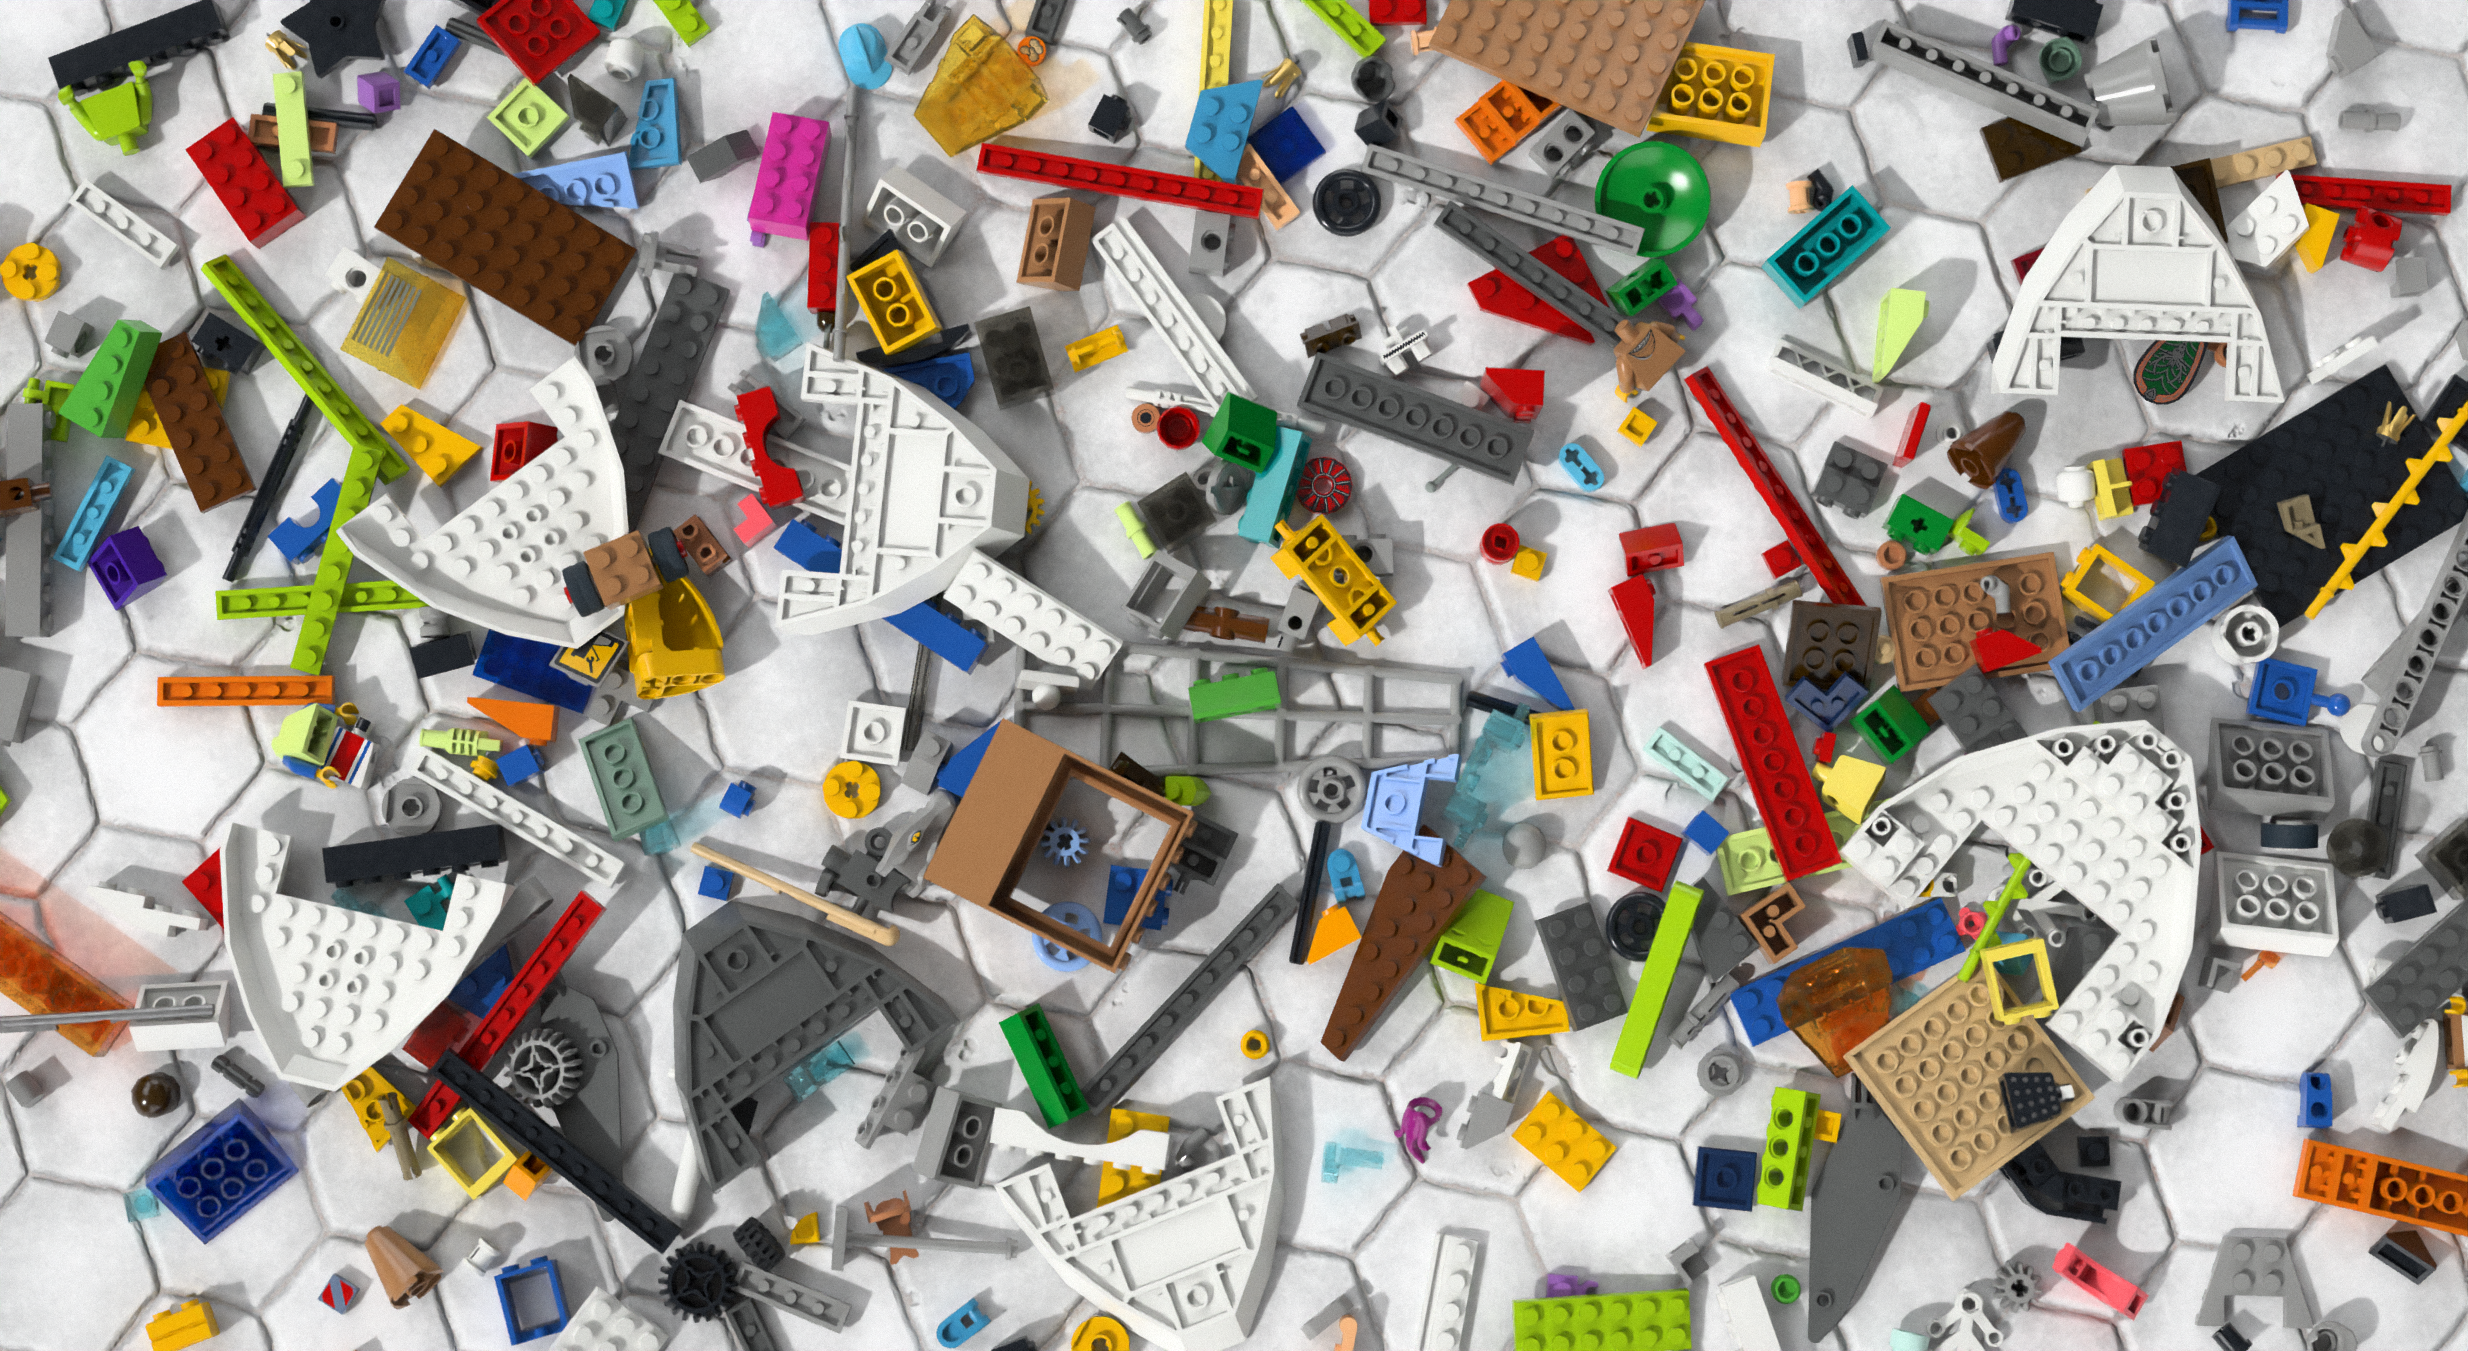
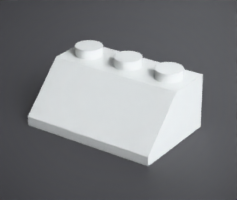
M896 164L879 179L861 221L881 235L890 228L893 229L900 248L928 267L933 268L957 234L967 212Z
M229 981L141 985L134 1009L214 1004L215 1015L131 1020L129 1029L137 1052L226 1047L231 1027Z

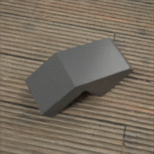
M746 129L719 138L691 154L687 160L699 182L703 183L723 177L732 166L755 160L760 153Z

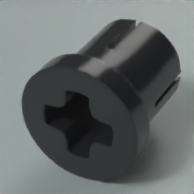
M2230 1322L2226 1323L2212 1335V1338L2223 1351H2247L2253 1344L2249 1339L2245 1340Z

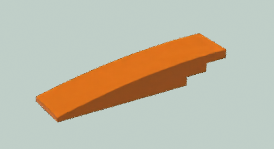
M1502 79L1497 85L1481 96L1477 103L1457 117L1454 123L1486 161L1492 165L1565 106Z
M2304 1138L2292 1196L2468 1237V1176Z

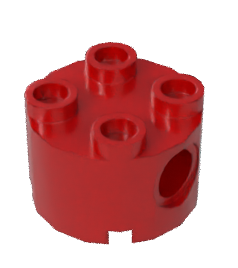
M2361 205L2356 212L2354 225H2348L2343 234L2342 241L2347 244L2341 252L2340 260L2371 271L2382 272L2395 251L2392 245L2394 240H2399L2402 219Z

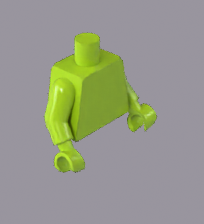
M140 60L128 63L136 77L135 83L132 81L80 100L81 102L75 99L71 85L64 87L58 92L60 102L64 106L68 104L70 107L69 111L95 140L104 141L110 146L120 144L124 156L134 155L140 151L136 137L148 133V124L152 120L153 96L149 81L145 78L147 66Z

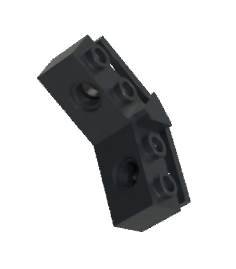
M2038 1140L2012 1158L2020 1169L2019 1172L2016 1169H2012L2009 1165L2010 1161L1998 1169L2022 1203L2039 1213L2107 1224V1218L2103 1217L2104 1209L2118 1210L2121 1181L2060 1171ZM2024 1180L2028 1186L2034 1187L2035 1190L2051 1200L2063 1202V1209L2047 1208L2034 1200L2021 1181ZM2075 1201L2093 1204L2094 1211L2073 1208V1204H2075Z

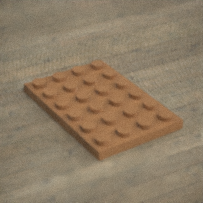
M2054 552L1880 578L1889 637L1892 638L1896 647L1893 662L1898 690L1901 693L1945 686L1970 666L1976 664L1978 667L1969 641L1977 638L1976 632L1990 627L1993 628L1994 632L2003 629L2041 647L2042 653L1984 673L1983 675L1987 680L2052 670L2048 662L2070 647ZM1994 575L2009 586L2011 613L1996 614L1995 599L1984 592L1980 586V581L1983 577Z

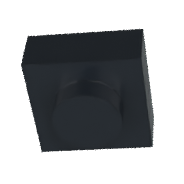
M2109 1136L2077 1137L2078 1166H2110Z

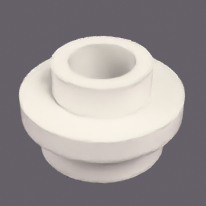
M1945 420L1936 429L1938 443L1947 449L1951 448L1949 446L1954 441L1965 435L1964 427L1956 420ZM1947 429L1955 431L1956 436L1954 439L1946 435Z

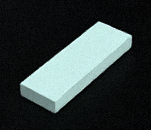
M1661 726L1658 727L1642 749L1711 802L1716 799L1730 780L1728 776Z

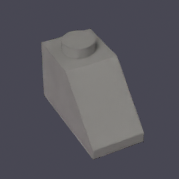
M2349 7L2344 8L2334 17L2326 52L2330 69L2342 79L2371 62L2379 55Z
M925 729L912 753L901 783L928 796L937 779V772L942 763H945L954 744Z

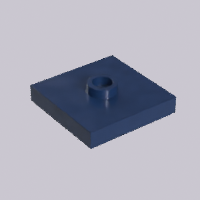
M1697 1146L1692 1205L1752 1212L1757 1152Z

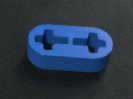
M2005 468L1993 484L2000 517L2009 524H2015L2026 517L2028 506L2019 473L2014 469ZM2004 475H2007L2008 479L2013 478L2014 483L2009 487L2011 494H2008L2006 485L2000 484V480L2004 479ZM2010 498H2012L2014 507H2020V512L2016 513V517L2006 511L2011 506Z

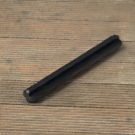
M1317 821L1315 823L1289 956V962L1293 964L1303 965L1305 962L1331 825L1327 822Z

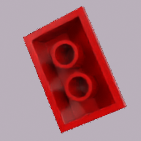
M1486 367L1480 381V389L1490 396V400L1507 418H1514L1515 423H1531V419H1536L1543 407L1545 370Z

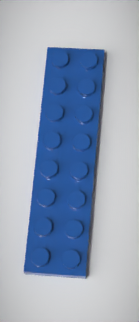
M1939 897L1737 988L1729 998L1751 1046L1754 1047L1966 950L1942 898Z

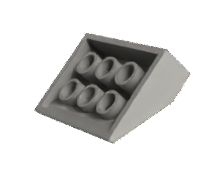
M2212 717L2206 781L2208 809L2325 821L2335 805L2328 729Z

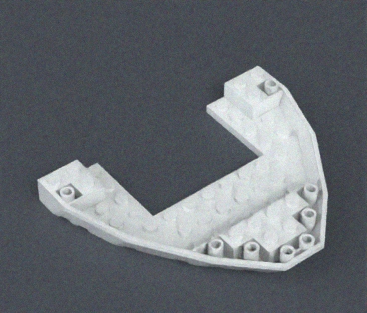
M2146 720L2060 727L1957 757L1879 805L1839 850V854L1905 910L1912 905L1970 833L1982 821L2119 933L2045 1025L2111 1080L2122 1082L2159 1038L2193 948L2202 840L2192 757Z

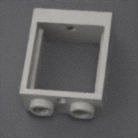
M1157 550L1121 606V609L1130 615L1127 620L1142 629L1146 625L1149 627L1147 631L1162 640L1166 636L1175 641L1212 582L1198 570ZM1173 574L1186 581L1160 623L1145 614L1169 576Z

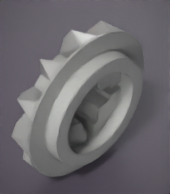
M1718 1049L1706 1053L1698 1065L1697 1077L1700 1086L1709 1094L1718 1097L1729 1096L1742 1085L1744 1067L1741 1060L1734 1053ZM1713 1063L1720 1068L1731 1066L1725 1073L1727 1084L1720 1078L1710 1080L1716 1072Z

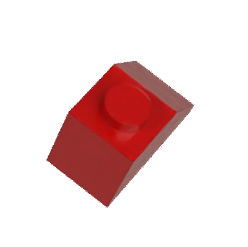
M1992 627L1976 632L1977 638L1969 641L1982 674L2042 653L2041 647L2003 629L1994 632Z

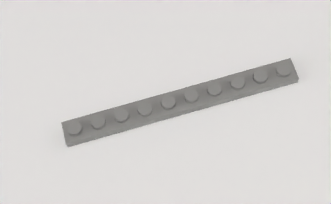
M1370 143L1361 168L1362 173L1633 257L1637 255L1645 228Z

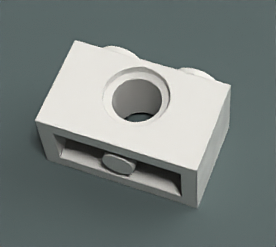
M343 246L325 276L332 280L331 287L344 295L347 291L357 296L354 301L367 309L385 271ZM388 274L377 298L375 299L372 305L373 307H375L377 301L379 300L391 276L390 274ZM360 275H366L365 284L361 287H355L356 278ZM393 278L382 302L378 307V310H380L382 305L384 304L396 280L395 278Z

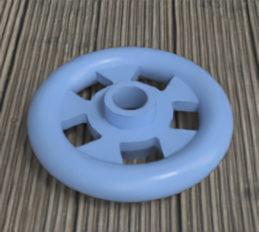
M1066 901L1053 904L1042 912L1081 932V929H1089L1090 937L1102 943L1100 923L1093 912L1087 907L1076 902ZM1066 913L1079 916L1076 925L1071 922H1065ZM1032 933V942L1036 954L1050 968L1071 972L1082 969L1091 963L1080 956L1069 960L1066 953L1068 950L1056 944L1055 946L1060 951L1053 956L1046 948L1050 941Z

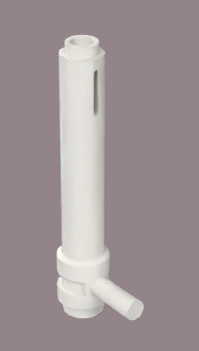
M671 1066L668 1071V1077L675 1079V1067ZM689 1129L669 1210H672L671 1216L680 1219H688L689 1214L693 1212L702 1174Z

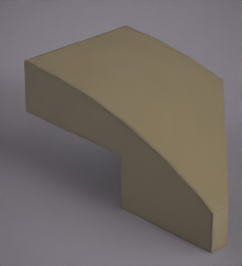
M2304 494L2277 502L2285 531L2319 549L2326 548L2320 524L2315 523L2309 495Z

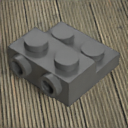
M1834 441L1810 495L1816 497V502L1823 506L1832 508L1834 505L1843 509L1842 513L1850 518H1864L1869 513L1888 464Z

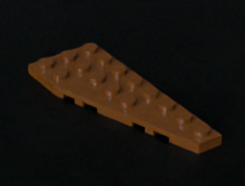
M1425 824L1419 829L1418 836L1442 838ZM1446 843L1442 867H1437L1403 850L1389 868L1320 1042L1340 1061L1345 1062L1487 878L1486 875L1449 843Z

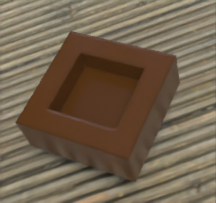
M1935 687L1928 689L1911 703L1912 707L1929 727L1940 719L1927 701V698L1938 691Z

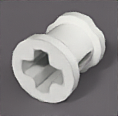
M481 1237L475 1250L469 1257H465L462 1262L476 1274L484 1276L487 1266L502 1251L492 1242Z

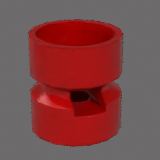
M1504 523L1490 526L1484 532L1480 541L1479 550L1482 557L1492 565L1508 563L1515 556L1519 548L1520 539L1518 533L1512 526Z

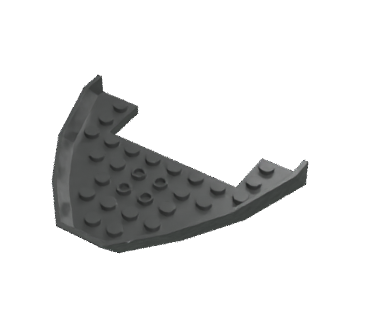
M731 900L682 934L673 1000L675 1083L699 1169L712 1192L718 1194L721 1192L722 1187L764 1159L731 1112L732 1108L877 1007L910 1055H912L953 1025L957 1026L960 1024L959 1019L945 1000L871 945L798 915Z

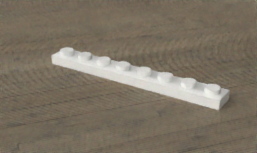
M426 747L422 749L409 771L416 777L609 888H613L627 864Z

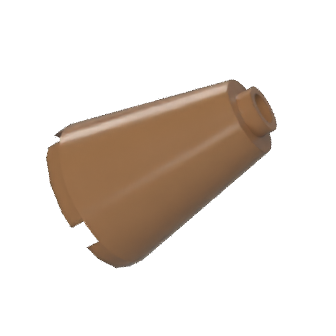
M377 1226L366 1235L365 1247L388 1299L395 1309H402L411 1305L408 1301L414 1296H417L418 1299L422 1298L440 1281L442 1276L439 1273H443L442 1268L389 1226Z

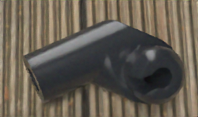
M1816 169L1807 178L1815 187L1813 206L1817 211L1822 212L1832 203L1834 189L1821 171Z

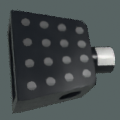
M2051 1072L2003 1073L1998 1078L2011 1134L2057 1118L2061 1114L2060 1103L2074 1101L2072 1085L2068 1083L2055 1086Z

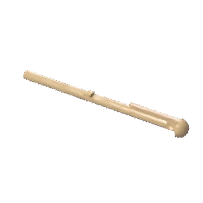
M694 842L690 851L770 887L778 894L785 892L796 900L829 914L826 919L885 946H893L900 939V931L894 924L890 928H886L700 843Z

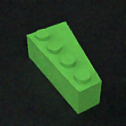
M118 319L58 413L100 438H124L163 332L141 320Z

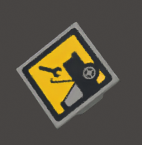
M602 630L578 649L561 646L549 663V666L566 673L569 678L586 686L590 684L600 689L630 642L606 630Z

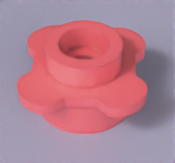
M1967 907L1960 909L1959 923L1955 926L1958 935H1969L1974 940H1977L1985 926L1987 915L1984 912H1972ZM1969 921H1973L1974 925L1972 927L1969 926Z

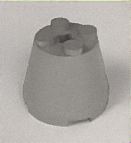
M2156 37L2136 44L2090 69V73L2084 74L2090 97L2095 96L2096 101L2091 102V106L2099 109L2095 119L2096 124L2102 123V126L2166 125L2176 122Z

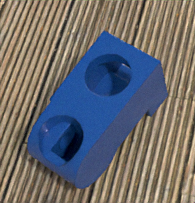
M2303 1072L2299 1084L2300 1115L2297 1116V1127L2319 1129L2332 1127L2330 1075L2328 1073Z

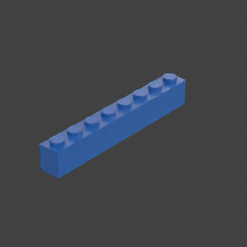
M792 519L773 548L807 571L840 574L842 550L839 547L841 543L828 534L825 538H822L815 533L817 527L804 519L800 523ZM929 599L900 614L882 618L969 675L972 674L989 648V645L984 642L985 635L972 627L968 632L959 626L962 622L960 619L949 612L945 616L935 610L938 605Z

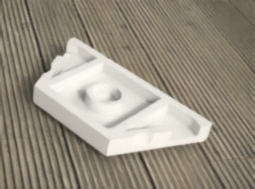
M2287 169L2226 227L2229 241L2226 245L2236 262L2249 263L2253 267L2268 270L2310 229L2291 174Z

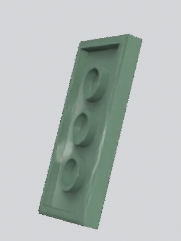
M633 717L578 739L615 843L670 820Z

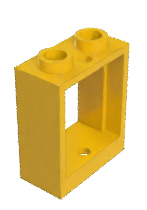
M2095 544L2090 548L2084 547L2075 560L2079 564L2074 572L2069 570L2060 582L2063 588L2060 592L2061 596L2100 623H2104L2114 615L2075 590L2096 557L2136 583L2116 614L2151 590L2155 582L2099 544Z

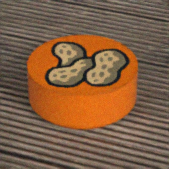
M1034 36L1024 38L1017 48L1018 57L1026 66L1035 67L1040 65L1046 58L1044 42Z

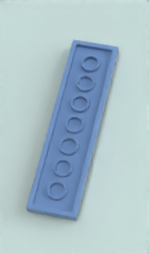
M2227 535L2190 561L2187 568H2180L2048 662L2073 711L2080 712L2258 586L2235 537Z

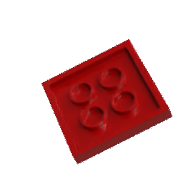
M500 0L477 18V24L534 87L600 36V30L573 0Z

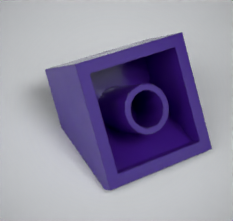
M139 526L110 535L87 561L115 611L124 608L157 588L167 576L163 563L158 560L148 538L142 533Z

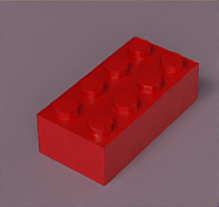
M234 117L185 149L246 238L256 248H262L306 218V215L289 191L283 187L282 181L259 148L251 141L245 128Z

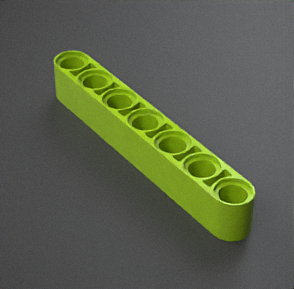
M1678 880L1675 881L1609 1069L1638 1080L1698 914L1704 890Z

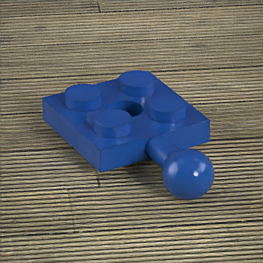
M2266 658L2256 662L2245 714L2304 727L2307 723L2310 704L2327 708L2330 714L2339 717L2349 712L2351 703L2349 698L2341 693L2333 694L2330 697L2313 693L2318 669ZM2279 683L2284 684L2289 691L2287 698L2284 700L2279 699L2275 695V687Z

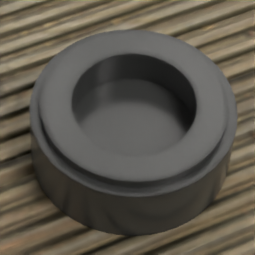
M825 868L817 883L815 894L823 898L827 897L837 873Z

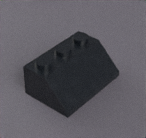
M2172 467L2171 472H2168L2163 478V490L2159 499H2156L2151 506V518L2148 525L2144 526L2140 531L2138 548L2187 568L2222 486Z

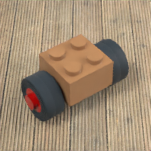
M670 527L650 533L647 537L653 553L651 555L643 534L636 530L584 551L583 554L587 563L581 561L562 570L566 584L564 592L569 603H574L581 617H587L603 610L605 607L612 610L664 589L656 568L657 565L667 583L689 575V568L685 560L688 553L682 540H677Z

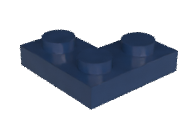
M1845 671L1826 692L1803 675L1784 697L1789 704L1824 731L1831 733L1869 692L1863 684Z

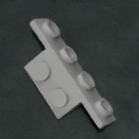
M905 1046L902 1047L899 1054L900 1058L895 1067L888 1072L884 1087L880 1094L873 1099L871 1110L865 1121L861 1122L857 1128L855 1141L863 1148L870 1150L883 1125L908 1136L936 1085L932 1081L913 1072L926 1046H923L912 1055H910Z

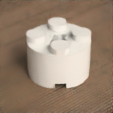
M2242 605L2223 613L2215 622L2210 635L2216 652L2223 660L2235 666H2245L2262 661L2275 651L2278 644L2279 625L2275 617L2267 609L2254 605ZM2245 630L2249 633V635H2247L2246 637L2247 640H2245L2242 636L2244 634L2243 631Z

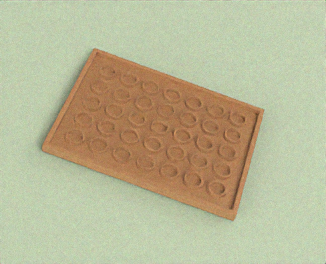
M1450 0L1429 42V48L1640 138L1706 0Z

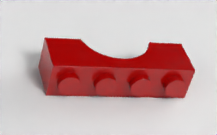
M767 386L737 395L738 404L734 405L738 421H744L747 432H743L742 435L747 450L752 448L755 457L750 462L755 477L760 476L763 487L759 488L763 504H769L772 510L805 501L806 498L798 472L794 468H786L774 463L767 451L768 433L772 426L782 418L773 389Z

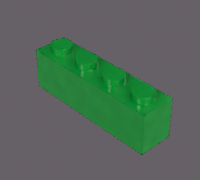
M1039 1003L999 1022L1049 1129L1090 1110Z

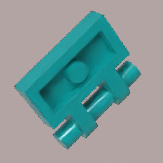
M447 874L437 879L442 888L437 894L433 887L428 885L404 900L419 926L443 931L448 911L442 902L447 899L451 901L455 882L452 883Z

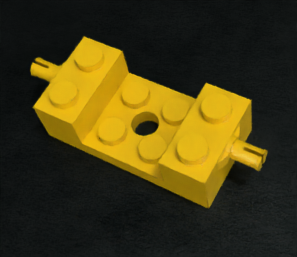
M1323 514L1295 532L1284 519L1278 522L1274 528L1277 529L1285 541L1281 548L1270 557L1271 560L1288 580L1298 574L1303 578L1335 616L1327 625L1345 646L1360 639L1364 634L1367 635L1375 647L1379 645L1385 638L1374 625L1397 601ZM1334 570L1340 571L1343 574V584L1335 581L1333 576Z

